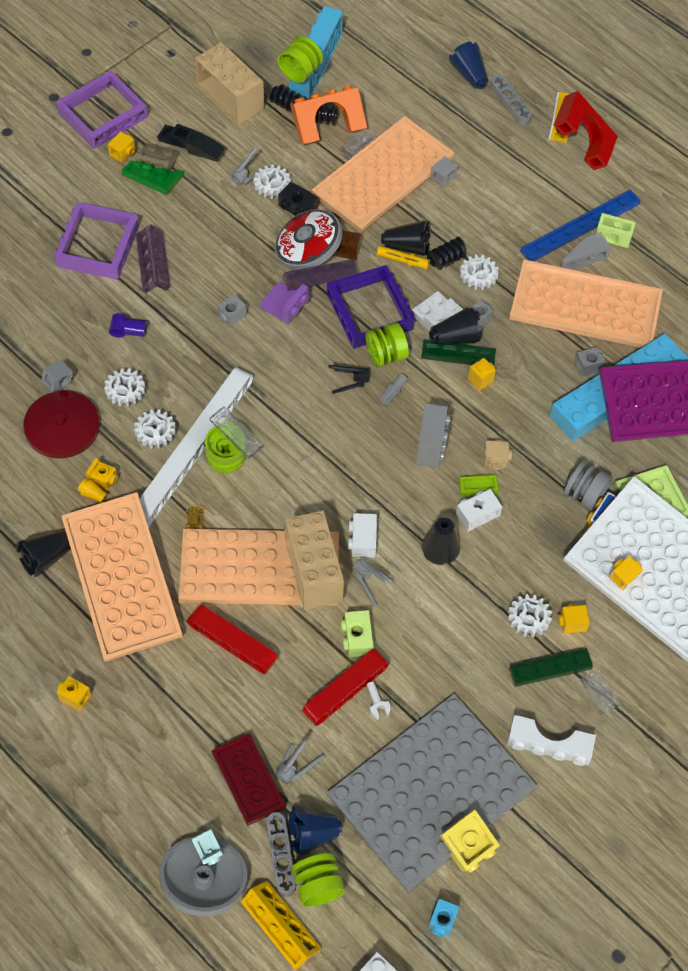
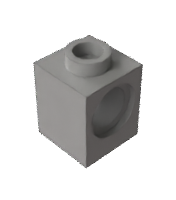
M445 156L431 167L430 179L443 188L457 176L458 165Z
M235 294L218 305V318L229 327L247 316L246 305Z
M479 300L469 307L473 308L479 316L480 320L477 321L478 327H484L491 322L493 310L490 305Z
M595 347L577 352L574 363L580 376L583 377L598 373L605 363V358L598 348Z
M60 360L43 368L41 381L52 392H55L71 384L73 371Z

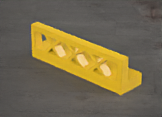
M268 881L251 888L241 900L242 905L295 971L301 968L310 957L322 950L320 945ZM261 890H265L270 898L264 896ZM275 907L280 909L283 912V915L279 914ZM289 925L294 926L297 932L293 931ZM303 942L308 943L312 950L309 951Z

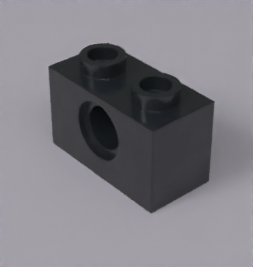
M289 182L278 194V206L296 216L308 210L318 209V197Z

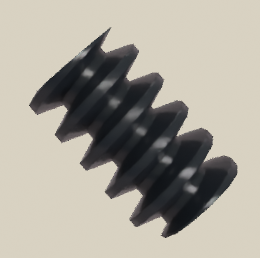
M281 84L279 87H273L269 95V101L275 103V105H280L281 108L292 113L290 104L295 103L294 100L304 97L306 100V96L301 97L300 93L296 94L295 90L290 91L289 87L285 88V85Z
M326 103L325 107L321 105L316 112L315 123L319 120V124H322L325 120L326 125L332 122V126H336L339 108L336 110L335 104L332 105L331 109L328 103Z
M460 237L451 239L449 242H445L444 245H440L438 248L427 252V259H430L431 266L436 267L438 270H442L443 266L448 267V262L454 264V260L459 261L460 257H466L465 245Z

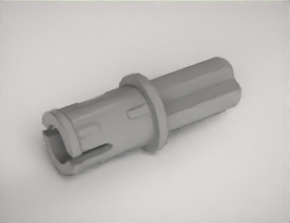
M398 374L395 380L387 385V390L379 399L382 405L388 406L394 397L400 394L401 388L408 381L405 375Z

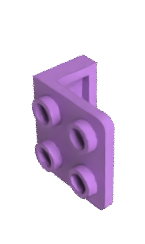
M279 282L260 303V308L289 324L308 302L310 297L309 287L302 284L296 291Z

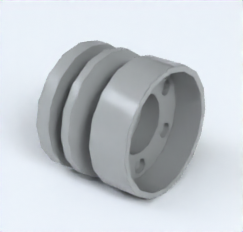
M582 461L570 475L564 490V496L570 497L573 494L572 500L574 502L580 496H583L581 506L594 511L599 499L603 498L613 477L603 471L593 476L595 466L592 465L587 470L588 462Z

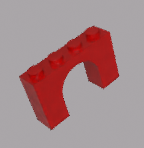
M579 91L566 95L554 126L563 136L576 132L580 122H582L588 131L590 139L584 160L593 170L607 166L618 136Z

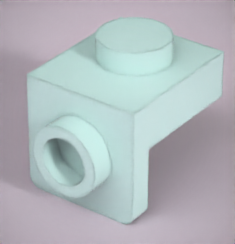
M211 829L191 838L203 865L206 863L212 865L221 860L220 856L223 853Z

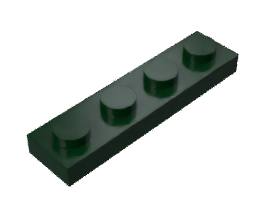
M423 340L421 359L473 365L485 358L494 365L496 349L461 344H435L433 341Z
M585 648L511 665L509 670L514 686L518 687L591 670L593 664L588 650Z

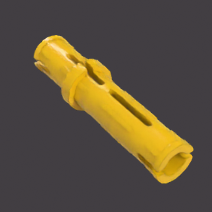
M379 245L377 250V256L408 264V267L415 266L425 270L429 268L430 259L416 256L415 253L408 254ZM406 258H409V259H412V260H415V261H419V262H414V261H411V260H407Z

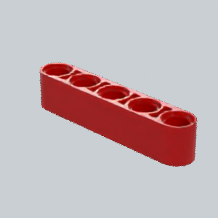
M198 605L186 620L188 625L262 674H266L278 659L277 654L270 648L203 605Z
M376 648L372 649L306 703L302 708V712L315 726L320 725L365 688L367 683L372 682L388 668L390 662Z

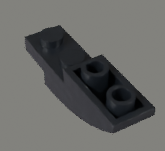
M165 124L157 136L159 142L187 149L188 154L216 162L225 150L224 146L210 137L180 124H176L175 127Z

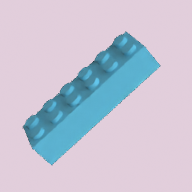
M324 6L322 12H319L317 15V22L312 25L311 34L307 35V38L314 41L320 48L323 62L304 82L297 83L290 80L289 84L290 91L295 90L296 94H301V97L306 96V100L311 99L310 96L314 94L342 36L343 11Z

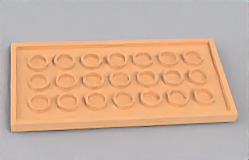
M404 116L311 190V194L317 196L320 202L361 233L428 179L431 175V167L446 156L451 160L454 157V152Z
M523 259L509 319L642 348L654 340L663 289Z
M136 492L62 515L61 517L104 661H110L183 637L138 493Z
M183 529L179 603L302 605L285 543V531ZM330 532L339 562V532ZM338 603L329 604L327 606H338Z

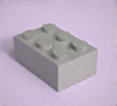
M425 403L416 465L439 468V462L444 461L451 416L447 414L448 407Z

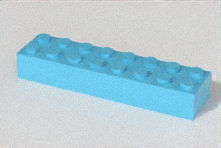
M663 334L612 367L687 361L688 356L666 334ZM600 374L552 404L550 417L573 442L608 420Z

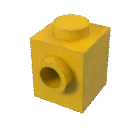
M120 131L108 143L109 156L124 163L135 152L134 139Z
M485 358L470 366L468 380L481 391L494 382L496 372L494 365Z
M628 556L625 560L621 558L614 564L613 567L615 569L609 575V578L623 591L642 573L643 569L636 559Z
M566 605L562 607L561 613L558 615V625L562 627L563 634L586 632L590 624L586 605Z
M70 676L65 681H62L57 688L59 700L79 712L91 697L90 688Z

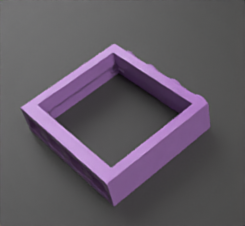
M112 71L101 75L56 101L60 116L93 149L114 138L120 131L124 132L148 118L147 106ZM113 86L133 108L91 131L70 109Z
M77 202L76 207L71 211L70 221L66 223L65 233L60 237L59 248L54 252L57 267L119 280L139 228L138 214ZM82 216L126 226L112 264L67 254Z

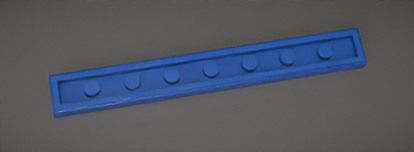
M630 189L521 247L520 252L527 260L536 261L597 228L602 213L617 217L640 205L641 200Z

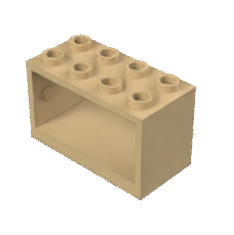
M222 42L195 57L197 87L237 125L264 110L263 80Z
M324 510L285 519V543L303 609L307 610L343 602L344 579Z

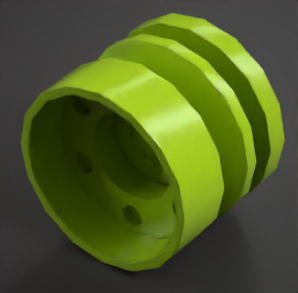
M305 36L296 37L278 57V65L283 74L297 83L304 82L323 62V55L318 45Z
M394 322L385 325L383 332L380 328L366 332L365 338L368 353L377 368L384 366V364H390L391 358L393 361L398 362L409 357L408 343L399 323Z
M224 423L216 425L209 430L206 435L205 449L207 462L213 470L228 474L241 468L246 455V441L243 432L232 424Z
M333 854L314 855L297 862L291 867L292 874L295 876V884L302 885L297 890L302 906L313 907L329 903L345 893L341 876L335 875L338 872V866L335 864L336 859Z

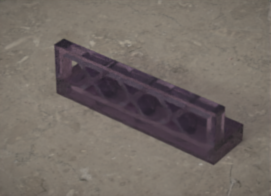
M150 224L136 234L142 289L146 293L156 286L165 291L170 288L163 231ZM148 247V252L146 256H144V253ZM149 261H150V266H149L148 270L146 271V267H147V265H148V263H149ZM152 275V282L148 284V281Z
M354 259L285 272L283 274V281H286L287 290L290 291L299 289L302 284L311 287L357 274Z

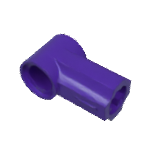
M120 313L113 314L109 334L117 338L124 337L125 335L144 337L146 335L147 321L129 319Z

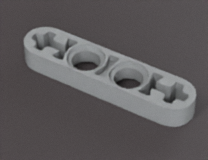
M495 75L491 80V89L518 124L528 125L531 122V111L506 78L501 75ZM503 93H510L511 95L504 96ZM512 104H518L519 107L515 108V107H512L511 105H512Z
M274 812L267 817L266 824L276 889L281 896L289 897L295 892L296 884L294 881L295 876H293L291 871L293 863L286 820L281 813ZM273 819H277L278 822H282L279 823L280 833L275 834V826L274 824H270L273 823ZM278 838L283 839L286 843L282 849H277L273 845V842ZM281 859H285L289 863L288 868L285 870H280L276 866L277 862ZM284 875H287V883L292 884V886H289L288 891H285L284 887H280L283 885Z

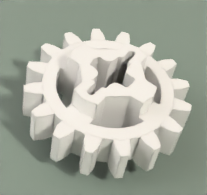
M265 165L264 170L259 168V173H255L254 178L255 190H258V194L264 193L265 198L270 195L271 199L275 195L278 197V194L291 182L290 174L286 173V169L280 170V166L274 168V165H271V168Z
M475 254V258L469 256L468 261H463V265L460 268V278H463V283L468 282V287L473 285L474 290H477L478 287L484 290V286L490 288L491 284L495 285L496 279H498L499 267H496L495 261L490 262L491 257L485 259L484 255H482L481 258H478V255Z
M121 368L120 373L114 371V376L108 375V380L105 381L104 389L107 399H111L112 404L118 402L120 407L123 403H126L128 407L130 402L135 405L136 399L141 400V394H145V382L142 375L138 376L137 371L131 373V369L124 372L123 368Z
M159 409L157 413L150 410V414L144 412L143 418L138 417L134 431L138 442L142 441L143 446L149 444L150 449H152L156 445L159 449L160 444L167 446V440L172 442V436L176 434V427L173 417H168L167 412L161 414Z
M526 594L525 599L519 596L517 602H512V607L508 611L510 614L508 621H512L511 628L517 627V634L523 631L524 637H526L527 633L534 637L535 632L542 635L543 630L547 631L548 624L552 620L550 618L552 611L548 610L549 604H542L543 598L538 601L536 600V595L533 598H529V595ZM520 609V614L517 617V611ZM542 615V616H543V620H542V622L540 623V616Z

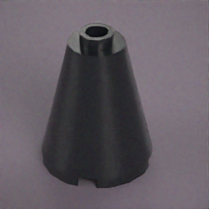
M427 220L386 229L381 234V242L387 248L422 256L427 255L430 249V243H428L430 227Z
M465 308L432 326L429 331V338L435 344H474L479 342L482 337V326L478 327L477 323L480 320L479 316L473 308Z
M449 518L438 519L422 540L421 547L424 557L433 564L444 565L445 563H452L459 555L460 542L454 523Z
M65 531L24 539L16 544L17 553L21 551L22 557L19 558L27 573L30 576L34 575L35 578L71 550Z

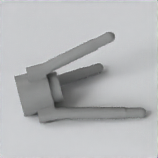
M254 148L230 175L232 181L237 185L242 183L246 185L255 178V174L247 177L248 171L244 167L257 148Z
M362 558L354 565V570L357 572L354 576L361 583L373 606L377 607L378 605L363 577L367 579L374 574L384 582L393 583V580L375 568L365 558Z
M303 740L287 762L294 747L293 744H290L280 765L276 768L275 776L285 784H288L290 781L295 783L301 775L321 761L325 755H320L295 774L297 769L292 764L303 750L307 741Z

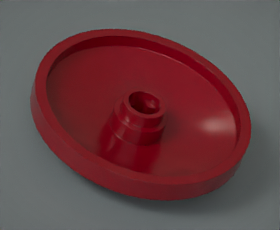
M55 391L38 398L29 407L24 417L23 427L26 439L35 451L46 457L63 459L84 452L94 443L99 433L100 420L95 405L87 397L72 391Z

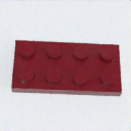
M250 733L211 750L247 826L268 817L271 813L279 812L286 808Z

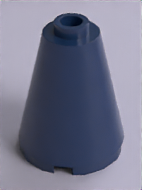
M469 41L454 49L455 53L449 55V61L473 88L482 89L488 82L487 73L479 45L475 41V44Z

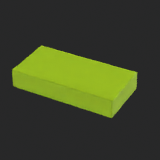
M497 475L465 476L458 479L461 497L475 496L478 492H485L491 489L494 495L499 494Z

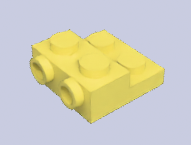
M472 810L440 834V837L451 852V857L462 872L468 871L470 873L480 866L478 862L483 858L485 860L491 858L496 854L495 849L500 846L476 810Z

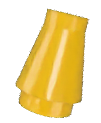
M87 478L83 479L77 490L81 496L103 503L108 495L93 480H88Z

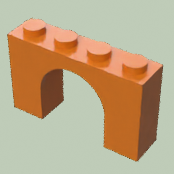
M350 85L342 87L343 91L340 92L334 89L326 91L327 95L324 96L318 93L311 95V99L305 100L304 97L295 99V103L290 104L299 143L307 144L320 140L315 123V115L318 108L327 102L333 103L341 109L347 132L367 128L358 87L353 88Z

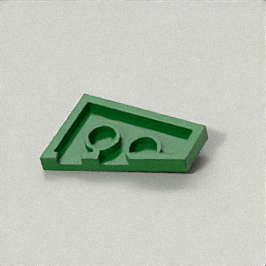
M131 160L122 169V175L166 195L184 176V170L178 169L176 172L164 169L163 167L160 169L152 167L148 163Z

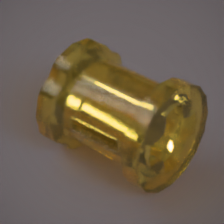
M198 507L188 508L186 510L188 523H186L185 529H203L201 524L203 509Z

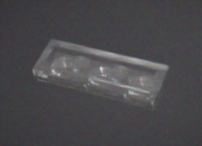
M224 406L210 417V422L248 459L263 448V443Z

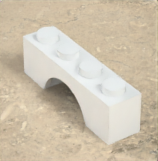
M514 715L507 745L516 750L525 749L532 751L535 755L545 754L552 756L555 760L563 761L565 759L573 761L575 765L584 766L589 765L596 735L575 730L569 738L553 741L545 738L538 731L535 720Z

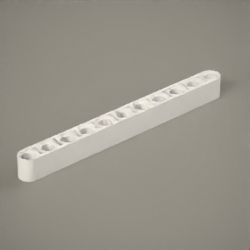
M237 367L232 370L139 500L148 528L204 451L206 435L209 430L216 425L224 423L247 391L253 380L252 374Z

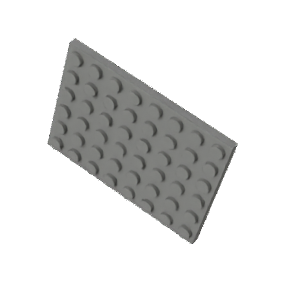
M453 694L328 791L327 797L407 893H410L452 858L451 852L440 837V834L472 810H476L487 828H489L537 788V785L457 696Z

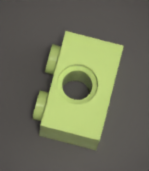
M602 213L596 233L601 232L607 243L628 248L636 222Z
M369 610L345 612L344 620H341L342 632H346V638H343L344 651L348 650L349 657L364 656L374 648ZM359 632L361 633V635L354 636L352 633Z

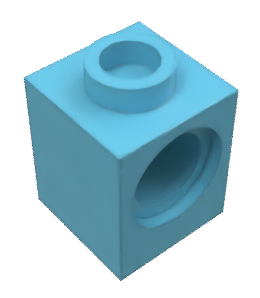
M438 899L428 929H431V932L439 937H444V935L449 937L459 906ZM441 915L446 916L449 922L441 924L437 917Z

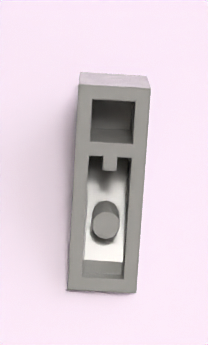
M601 232L590 234L561 261L560 267L574 270L607 259L610 246Z

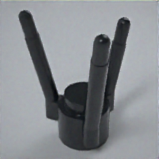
M328 366L336 372L353 373V381H357L355 384L333 390V394L356 387H364V383L369 382L368 368Z

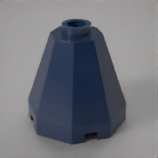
M303 806L293 807V811L289 813L288 831L289 835L294 836V840L290 842L297 855L305 854L337 839L339 833L342 832V823L334 814Z

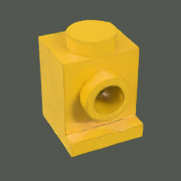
M97 458L94 459L86 472L88 480H93L100 488L107 491L118 480L116 468L100 462Z

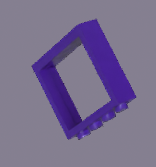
M387 265L327 283L326 294L353 349L367 344L366 332L358 333L340 294L383 281L402 318L397 323H399L404 333L413 330L415 322L414 313L410 312L408 301L406 298H403L399 284L396 285L394 274L389 271Z

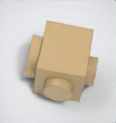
M486 440L484 466L492 470L507 468L508 461L512 460V449H509V442Z

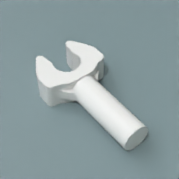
M374 682L367 683L374 703L370 707L371 716L379 720L377 710L382 708L386 716L389 717L390 703L380 699Z

